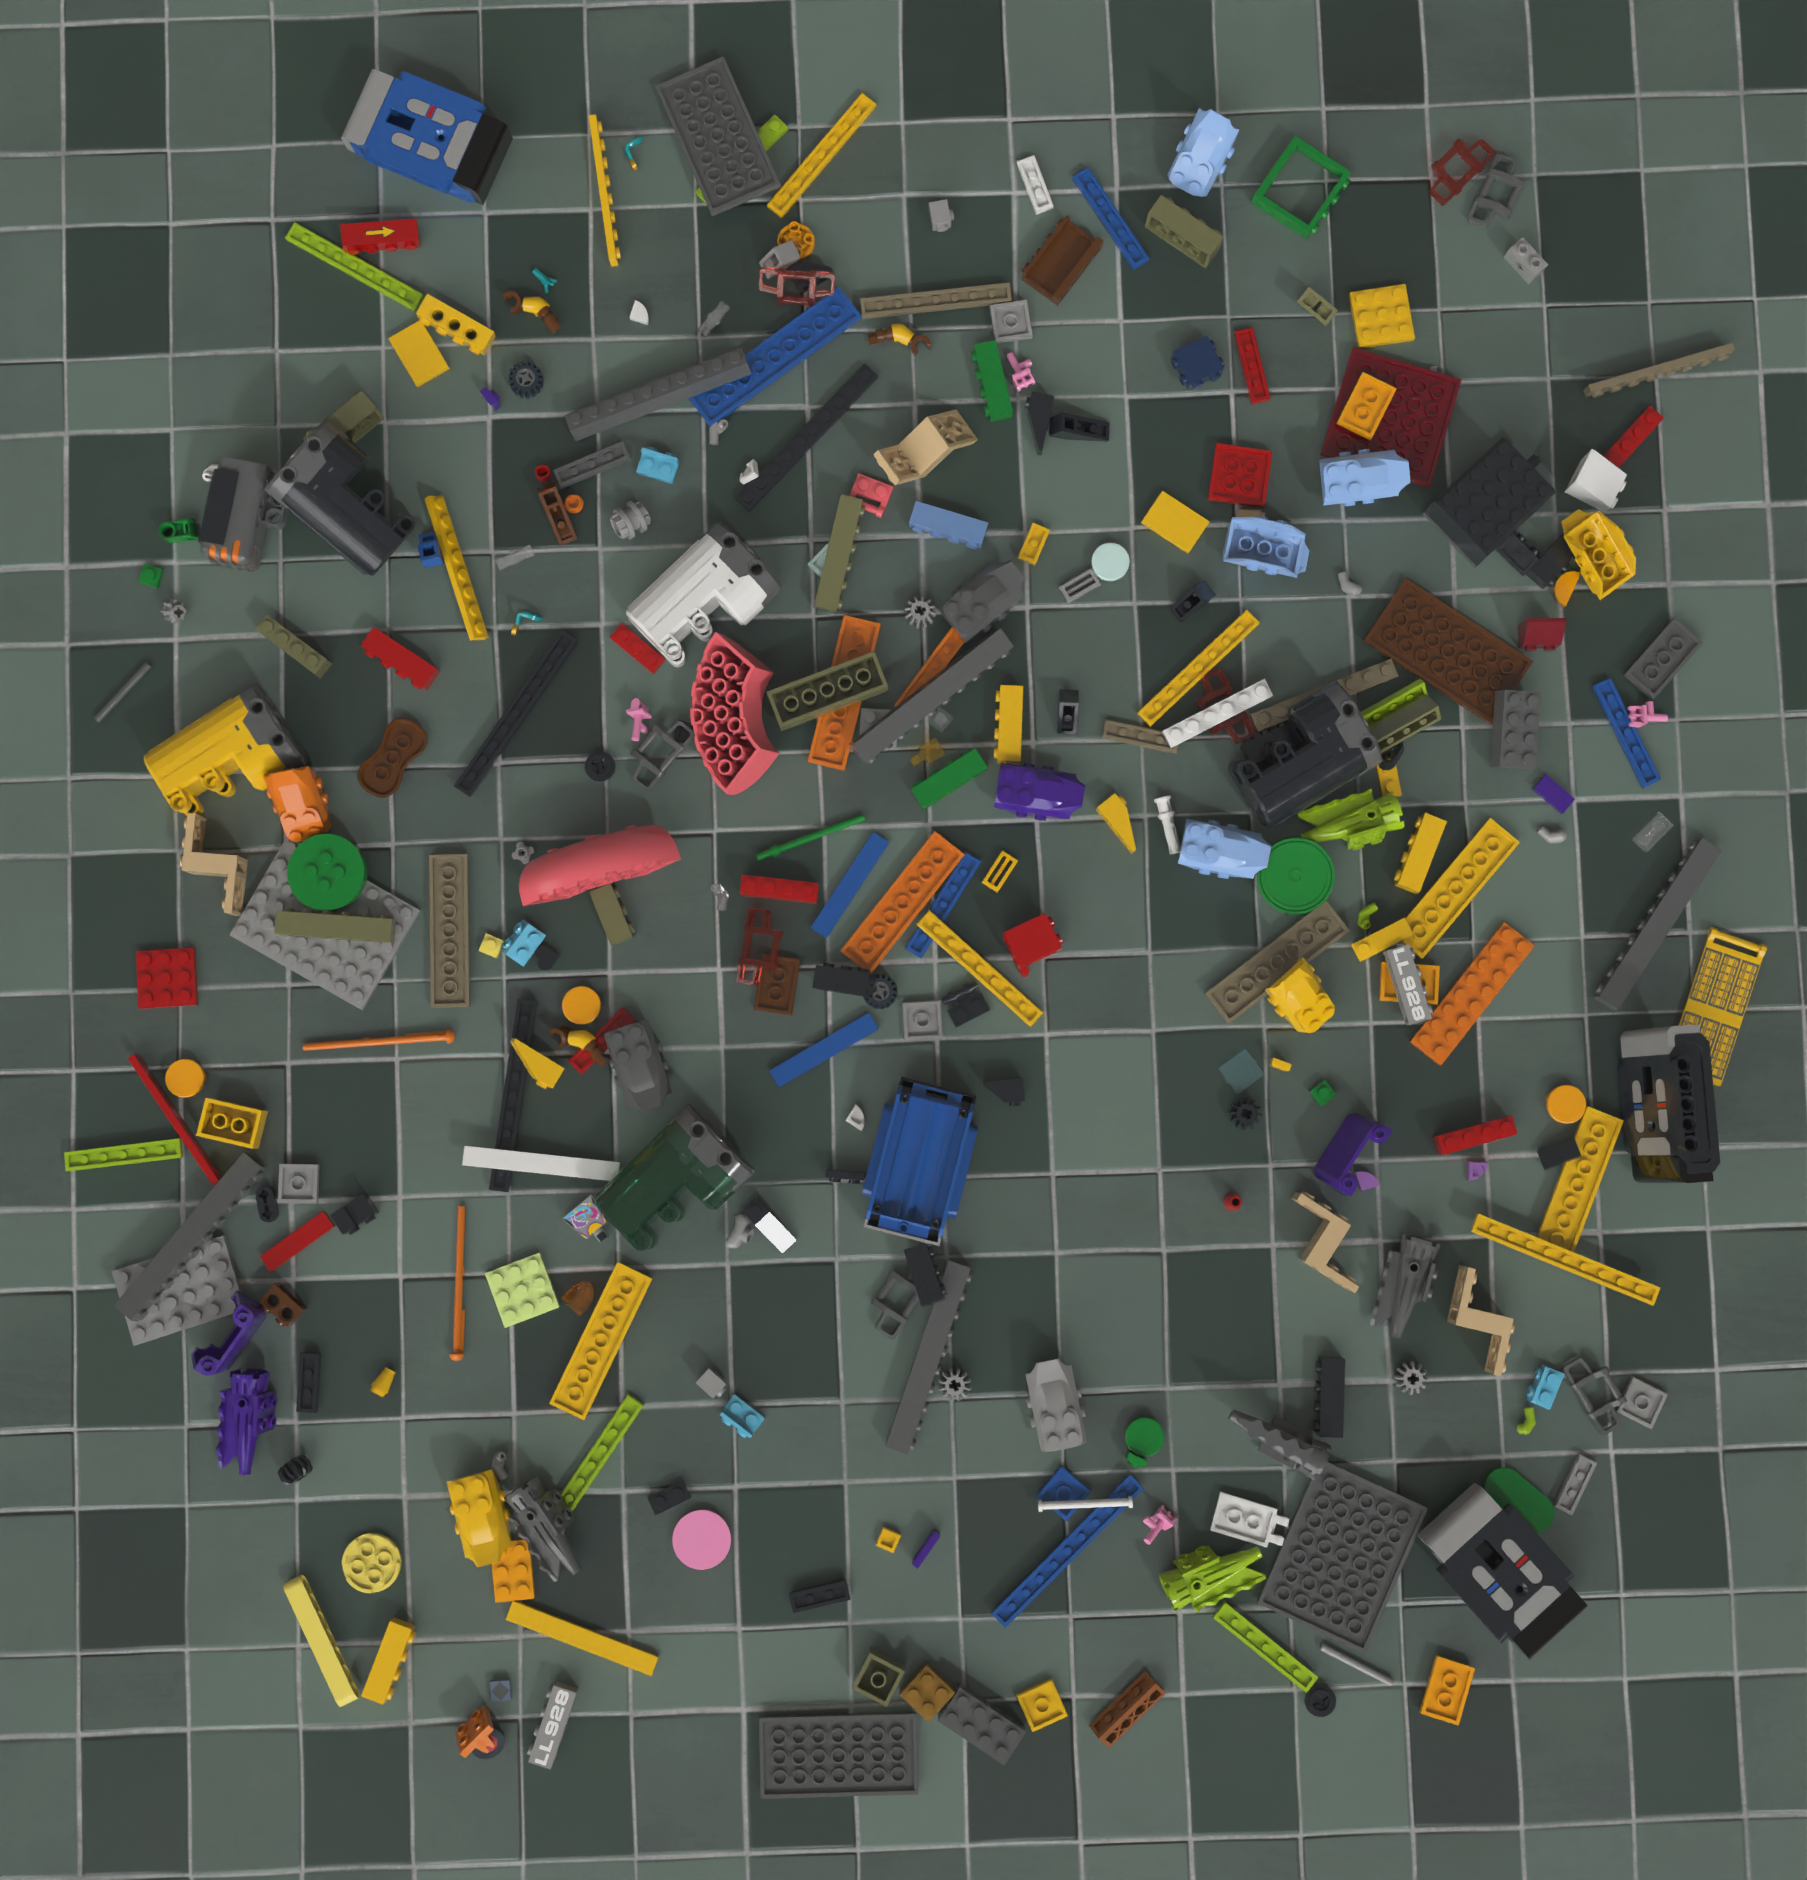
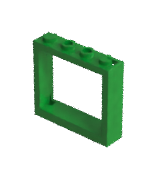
M1294 136L1254 194L1251 203L1303 238L1308 239L1310 234L1314 235L1319 229V221L1321 219L1325 220L1328 216L1330 205L1337 203L1340 198L1338 193L1341 189L1345 190L1351 181L1348 179L1351 172L1297 136ZM1296 150L1340 178L1309 225L1265 197Z

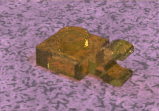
M936 738L920 746L919 750L921 753L912 757L910 762L913 767L919 765L924 760L929 765L945 756V753Z

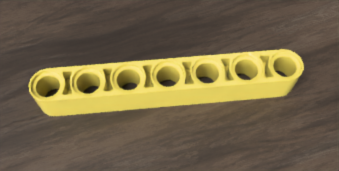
M301 1574L285 1582L283 1588L336 1703L339 1707H342L360 1697L358 1688L306 1577Z

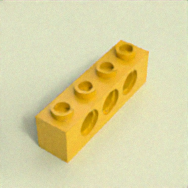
M429 294L426 295L416 312L420 323L427 327L429 325L436 328V332L443 336L447 334L458 345L462 346L464 344L468 346L469 350L476 355L480 353L485 356L496 337L491 329ZM436 314H442L443 318L441 320H435L434 316ZM458 323L460 327L457 330H452L450 328L451 325ZM469 333L477 334L474 339L467 338Z

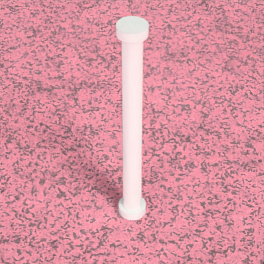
M1132 1496L1116 1499L1045 1502L1038 1500L1039 1512H1043L1046 1509L1118 1506L1133 1508Z

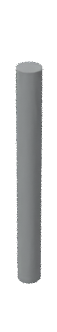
M1324 1643L1321 1644L1320 1650L1388 1686L1393 1684L1394 1679Z

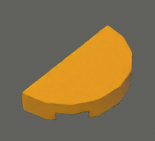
M1566 572L1554 583L1553 593L1557 603L1563 608L1566 607L1581 575L1580 572Z

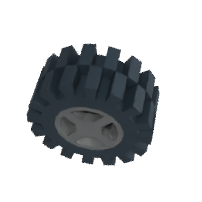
M521 361L519 362L520 365L517 366L515 364L514 369H510V374L508 375L509 384L515 395H519L520 398L526 396V399L530 398L529 396L535 397L536 393H540L544 381L538 366L536 367L534 363L530 364L529 361L523 364Z
M883 974L876 975L873 997H864L869 1006L875 1009L888 1008L895 1002L897 986L889 976Z

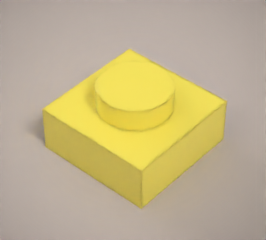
M486 933L478 951L498 958L504 940Z

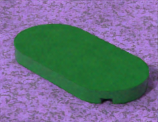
M1506 1467L1493 1469L1487 1474L1484 1480V1489L1501 1509L1507 1503H1510L1536 1533L1543 1532L1551 1526L1555 1515L1551 1501L1521 1475Z

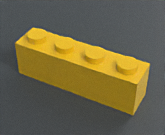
M1000 685V690H996V702H999V709H995V721L999 722L998 728H995L994 739L998 740V747H994V758H997V764H1001V762L1020 764L1023 686Z
M1427 813L1417 817L1414 824L1416 831L1409 837L1407 844L1410 846L1408 851L1402 855L1401 862L1403 864L1401 869H1398L1395 873L1394 880L1396 882L1394 886L1414 894L1420 892L1447 821Z
M395 1617L390 1620L361 1697L382 1705L387 1700H391L395 1691L392 1686L394 1681H398L402 1670L399 1668L401 1663H405L409 1651H407L409 1643L412 1644L414 1641L416 1625Z

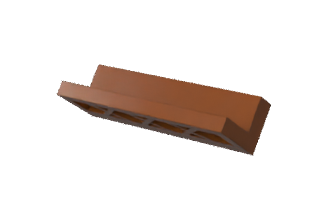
M1144 1671L1089 1724V1727L1098 1739L1110 1748L1166 1692L1154 1681L1148 1672ZM1155 1690H1158L1153 1696L1150 1697V1695H1151ZM1111 1733H1114L1108 1740L1106 1739Z

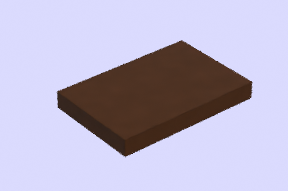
M766 953L762 954L754 1010L792 1016L801 959Z

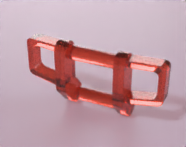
M1457 139L1453 143L1454 146L1431 165L1438 180L1430 189L1429 194L1442 206H1445L1455 195H1458L1462 188L1477 173H1480L1496 154L1495 150L1483 139H1480L1469 149L1461 139ZM1477 147H1482L1489 154V157L1483 163L1471 154ZM1456 153L1471 167L1458 182L1451 178L1443 167ZM1440 182L1452 192L1446 199L1442 198L1435 191Z
M761 267L759 271V289L777 294L778 305L796 304L812 307L816 304V297L832 296L834 294L835 273L818 272L816 270H810V272L784 270V268ZM763 273L778 274L777 289L763 285ZM816 277L831 278V290L816 291ZM784 278L810 280L809 298L784 296Z
M1219 668L1202 677V682L1208 695L1197 700L1195 704L1202 711L1208 708L1206 703L1223 694H1226L1227 697L1234 695V688L1222 669ZM1218 675L1224 687L1213 692L1208 678ZM1244 711L1220 725L1211 727L1210 730L1212 736L1226 729L1235 744H1239L1255 735L1254 728L1248 718L1249 716ZM1241 721L1244 722L1249 733L1243 738H1239L1232 727Z
M749 908L743 931L745 932L741 958L738 960L737 983L757 986L762 967L774 970L778 968L776 962L780 939L783 938L784 932L769 929L771 916L769 910ZM757 912L763 913L762 928L752 927L754 915ZM753 933L773 936L769 962L748 959ZM745 965L755 966L751 981L744 980Z

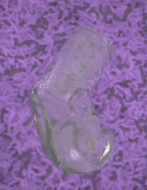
M713 884L710 890L718 899L717 910L726 911L729 893L723 885Z

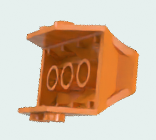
M305 766L262 775L267 786L268 798L273 800L274 813H278L285 834L290 841L301 842L312 836L325 834L330 829L331 821L327 805L329 803L328 795L326 792H323L322 779L317 777L316 771L313 768Z

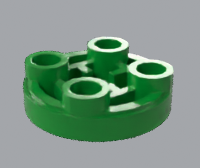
M1140 1416L1131 1421L1127 1426L1125 1441L1128 1448L1134 1454L1141 1457H1149L1156 1454L1163 1446L1164 1431L1156 1420Z

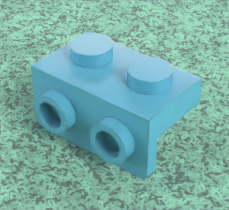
M523 919L516 924L510 938L505 939L501 951L524 967L546 935Z

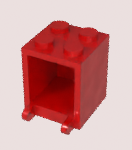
M1046 913L1002 934L1022 977H1026L1029 974L1028 965L1062 949L1063 941L1059 933L1055 934L1053 919L1051 916L1047 917Z

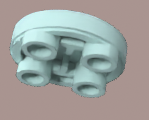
M1116 543L1100 545L1094 551L1091 560L1094 573L1100 580L1116 581L1126 574L1130 563L1127 551Z

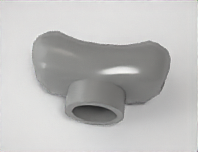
M744 1213L736 1214L734 1228L725 1239V1244L729 1248H739L743 1242L749 1243L753 1237L754 1229L749 1228L751 1220Z

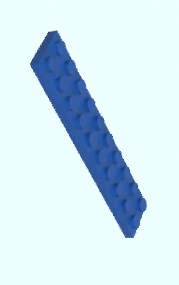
M838 287L745 355L752 374L688 399L709 427H711L714 423L726 418L862 319V316L841 288Z

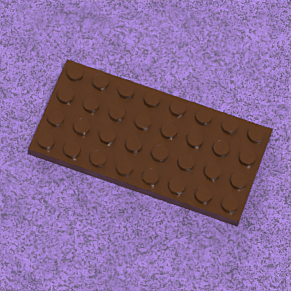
M1407 578L1403 580L1363 641L1490 725L1493 724L1495 691L1515 690L1533 663L1531 659Z

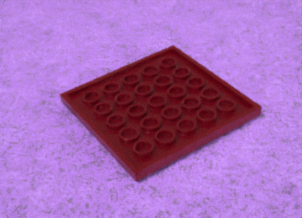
M1353 347L1320 455L1332 458L1339 457L1341 452L1351 451V455L1358 454V450L1370 449V452L1395 450L1398 456L1409 461L1410 482L1429 488L1462 379ZM1362 372L1397 388L1371 440L1336 424Z

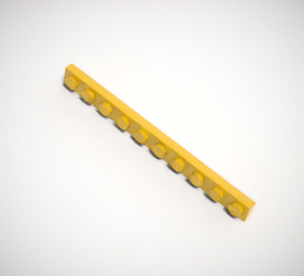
M1478 1213L1470 1229V1232L1654 1306L1660 1291L1658 1286Z

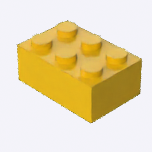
M205 1098L196 1136L251 1149H259L268 1111L215 1098Z

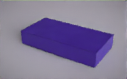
M1544 775L1532 789L1560 814H1563L1575 800L1548 775Z
M935 1529L932 1530L912 1559L914 1567L918 1569L939 1539L940 1532Z

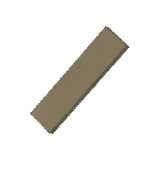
M1108 719L1105 720L1101 739L1177 754L1178 745L1170 748L1162 731Z

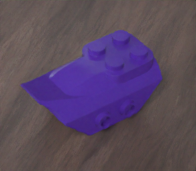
M1001 762L994 807L1016 813V816L1021 818H1027V815L1035 816L1034 819L1046 821V818L1070 819V815L1075 810L1082 808L1085 785L1077 779V774L1054 771L1053 767L1043 766L1041 769L1035 768V765L1030 763H1024L1022 766Z

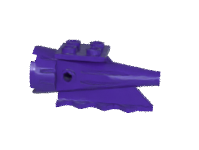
M241 1369L230 1371L231 1388L219 1391L222 1397L218 1408L221 1419L217 1428L220 1438L216 1448L219 1456V1468H224L238 1455L239 1474L250 1475L258 1435L274 1429L276 1424L275 1407L277 1405L276 1390L267 1391L270 1379V1372L268 1370L247 1369V1371H242V1373Z

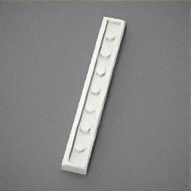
M464 1146L462 1165L618 1182L620 1162Z

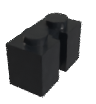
M362 1193L330 1216L342 1235L348 1233L352 1235L360 1230L359 1226L364 1222L369 1224L375 1220V1215L379 1211L369 1195Z

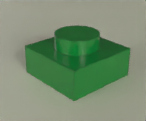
M144 564L138 582L159 588L164 570Z
M1323 1080L1309 1091L1320 1107L1336 1096V1093L1326 1080Z
M1128 1449L1125 1455L1128 1464L1137 1469L1139 1466L1145 1468L1147 1459L1134 1454Z

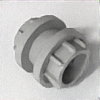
M629 501L625 504L626 510L622 511L620 508H616L613 510L614 515L610 517L611 526L621 539L626 537L628 539L634 538L635 530L638 529L643 533L647 530V525L651 523L650 516L641 502L633 503Z

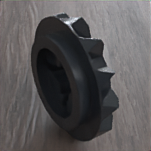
M598 751L592 753L587 758L585 771L592 780L604 782L615 773L616 764L610 754ZM603 761V765L607 770L601 769L598 773V768L593 764H600Z
M1319 1684L1309 1689L1304 1702L1307 1710L1312 1715L1325 1717L1333 1712L1336 1706V1697L1328 1686ZM1316 1694H1318L1321 1698L1325 1697V1699H1323L1324 1707H1322V1705H1320L1319 1703L1315 1704V1702L1317 1701Z

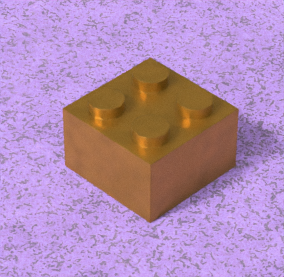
M927 1660L900 1689V1696L928 1722L956 1693L955 1687Z

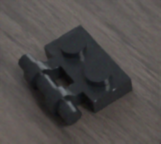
M976 981L971 984L966 983L963 985V988L955 992L951 991L947 993V996L941 998L944 1005L952 1002L954 1006L947 1011L955 1027L990 1011L982 993L974 996L972 992L979 988ZM967 994L969 1000L959 1004L957 999Z

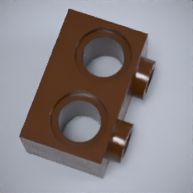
M280 1282L274 1283L259 1300L262 1304V1309L268 1314L272 1313L276 1317L275 1321L282 1327L292 1326L307 1309ZM273 1294L278 1297L276 1305L271 1302ZM287 1307L293 1312L291 1318L285 1315Z

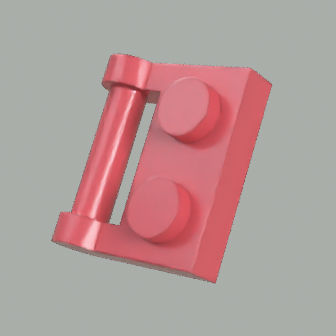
M858 473L849 496L856 498V495L880 503L879 507L866 502H862V505H865L864 510L876 514V517L882 518L892 494L893 486Z

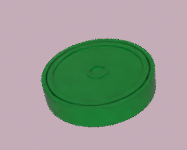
M319 834L304 840L292 853L287 868L288 883L293 894L306 906L319 911H338L350 906L362 894L368 876L366 860L359 848L351 841L334 834Z
M1302 836L1285 837L1271 844L1268 866L1257 872V883L1263 898L1275 909L1288 914H1303L1318 908L1329 897L1335 881L1334 866L1327 851L1316 841Z

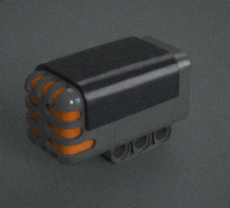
M228 457L219 458L218 468L213 470L198 540L201 544V553L207 560L216 566L234 567L237 570L245 569L248 572H254L259 568L267 528L282 529L288 521L289 511L281 504H277V501L264 490L280 470H274L267 465ZM276 515H280L279 521L273 522V518Z

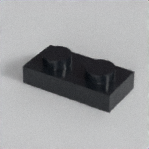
M826 1170L825 1178H829V1182L841 1183V1179H849L851 1184H860V1180L864 1181L865 1173Z
M681 1480L647 1498L655 1515L690 1499L691 1495L684 1480Z

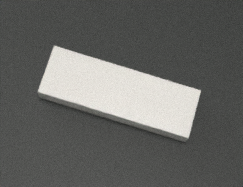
M1035 155L1018 160L1017 166L1035 214L1053 209L1054 205Z

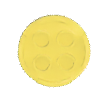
M366 1533L358 1536L347 1546L342 1557L343 1572L347 1582L356 1590L364 1593L380 1592L388 1588L397 1579L402 1565L401 1554L397 1545L389 1537L380 1533Z

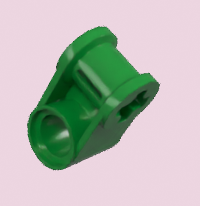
M192 518L162 523L158 530L159 535L168 543L198 540V535L195 532L196 520ZM173 529L172 535L166 536V532Z

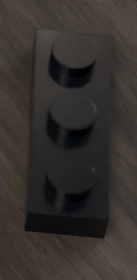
M300 1353L296 1412H318L321 1353Z
M846 1579L789 1592L793 1613L851 1600Z

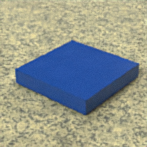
M1060 1465L1036 1496L1043 1502L1085 1500L1091 1490ZM1077 1508L1052 1510L1067 1521Z

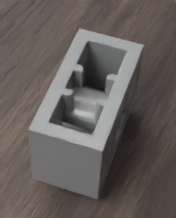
M1524 237L1515 243L1504 256L1506 261L1528 285L1543 273L1548 266L1546 261Z

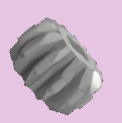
M915 596L913 598L914 603L908 601L909 607L904 608V612L908 613L905 615V619H911L909 622L910 626L916 622L917 629H919L921 623L926 628V621L932 624L933 619L931 617H936V613L933 612L936 606L930 605L931 599L924 602L925 598L921 596V601H918V598ZM917 609L923 611L922 616H920V614L917 613Z
M1410 1361L1408 1366L1403 1362V1370L1400 1368L1396 1369L1400 1372V1375H1394V1378L1399 1380L1396 1382V1386L1401 1387V1392L1403 1393L1408 1390V1394L1413 1395L1415 1390L1419 1394V1387L1426 1388V1385L1422 1384V1382L1428 1381V1378L1423 1376L1427 1371L1425 1369L1421 1370L1422 1365L1419 1363L1415 1366L1414 1362ZM1411 1375L1415 1376V1379H1412L1411 1381L1407 1379L1408 1377H1411Z
M949 1368V1376L946 1372L942 1373L946 1380L939 1379V1383L945 1384L939 1387V1391L946 1390L942 1396L945 1398L950 1394L949 1401H953L954 1395H956L957 1401H960L959 1394L967 1397L964 1389L971 1390L970 1386L965 1385L970 1383L971 1379H964L967 1375L966 1372L959 1375L960 1368L956 1369V1374H953V1369ZM952 1380H956L957 1383L960 1382L957 1389L949 1386V1384H952Z

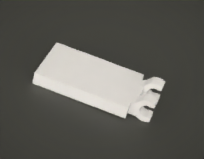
M1220 1491L1210 1530L1264 1547H1268L1269 1542L1282 1546L1284 1538L1281 1535L1274 1534L1276 1523L1287 1527L1289 1517L1277 1515V1508Z

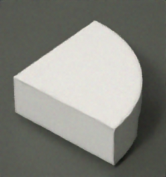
M635 300L629 317L630 320L648 325L649 317L646 308L642 303Z
M754 459L747 463L748 467L740 474V482L743 485L759 477L758 465Z
M855 1105L845 1121L862 1131L865 1123L864 1114Z

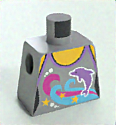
M594 1194L590 1195L562 1218L585 1239L594 1235L601 1243L609 1236L603 1228L609 1220L600 1204L597 1203V1198Z

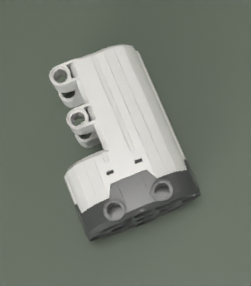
M719 521L628 606L626 615L630 622L672 666L678 668L686 663V655L680 643L691 632L701 641H709L713 637L714 632L708 616L719 605L739 625H747L784 587L757 555L726 525ZM709 630V633L706 634V635H701V634H700V633H705V632H707V631ZM681 655H682L681 660H679V661H673V660H676V659L680 658Z

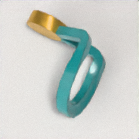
M644 136L634 139L624 149V153L629 159L628 162L633 171L638 170L629 149L642 143L645 140Z
M527 611L518 613L511 635H517L522 617L536 621H542L543 617Z

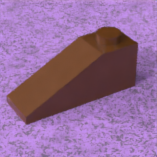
M555 482L537 488L538 495L559 545L561 546L576 540L577 536Z

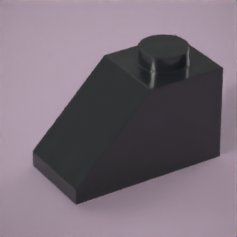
M806 260L794 263L789 269L790 277L800 295L833 278L831 267Z
M1203 581L1190 589L1170 609L1182 623L1210 602L1216 594L1207 582Z
M1059 689L1057 734H1076L1079 709L1078 690Z
M1023 1078L983 1082L984 1086L1004 1103H1009V1107L1020 1106L1021 1102L1025 1101Z

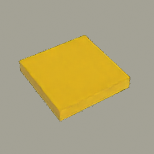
M1052 1678L1016 1694L1032 1732L1068 1716Z

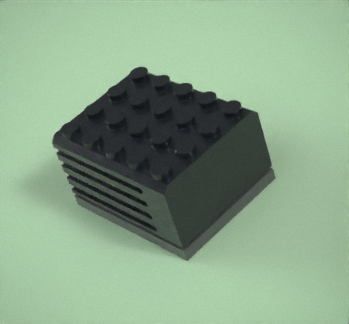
M1502 437L1439 495L1425 510L1423 515L1476 568L1556 492L1535 469L1542 462L1540 457L1533 454L1526 460L1507 439Z

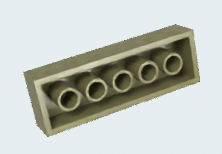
M875 651L767 691V695L780 729L784 731L887 692L888 685Z

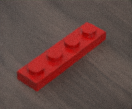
M1649 406L1603 457L1619 468L1664 417Z

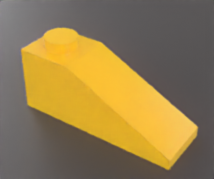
M1114 793L1100 804L1096 811L1132 854L1135 852L1136 846L1128 810L1125 806L1127 803L1121 795L1117 796Z
M1403 918L1351 944L1361 962L1414 934L1406 918Z
M512 1038L510 1043L532 1078L537 1080L536 1085L545 1090L547 1087L553 1088L565 1068L519 1040Z

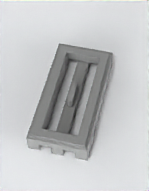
M1090 568L1059 586V590L1069 604L1097 588L1101 583L1093 569ZM1091 574L1092 577L1068 591L1065 590V588ZM1095 581L1094 584H1092V585H1090L1089 587L1085 588L1084 590L1078 592L1077 594L1073 595L1072 597H1069V595L1072 594L1073 592H1075V591H1077L1078 589L1084 587L1085 585L1089 584L1090 582Z

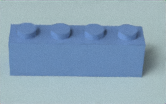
M915 501L909 527L918 533L928 532L932 537L948 538V541L951 543L959 544L961 542L966 544L968 548L977 549L982 547L988 522Z

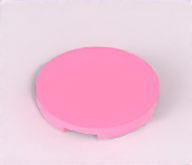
M698 1509L687 1513L677 1523L672 1537L673 1548L680 1561L688 1567L698 1570L710 1569L721 1563L728 1554L731 1546L730 1529L725 1519L718 1513L707 1509Z

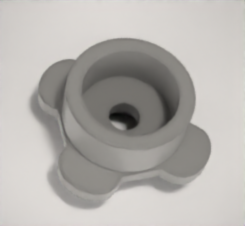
M518 842L515 852L512 853V858L522 861L523 864H528L534 849L531 846H525L523 842Z

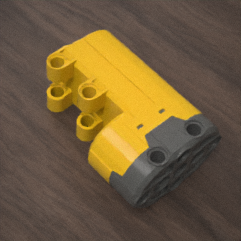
M258 683L249 686L144 755L145 765L170 807L187 815L190 813L189 810L192 805L195 804L196 810L193 813L200 816L204 812V807L197 796L208 789L224 797L233 796L236 792V786L230 775L241 769L255 789L265 791L267 786L262 775L300 768L308 761L290 726ZM228 783V790L222 792L224 785Z

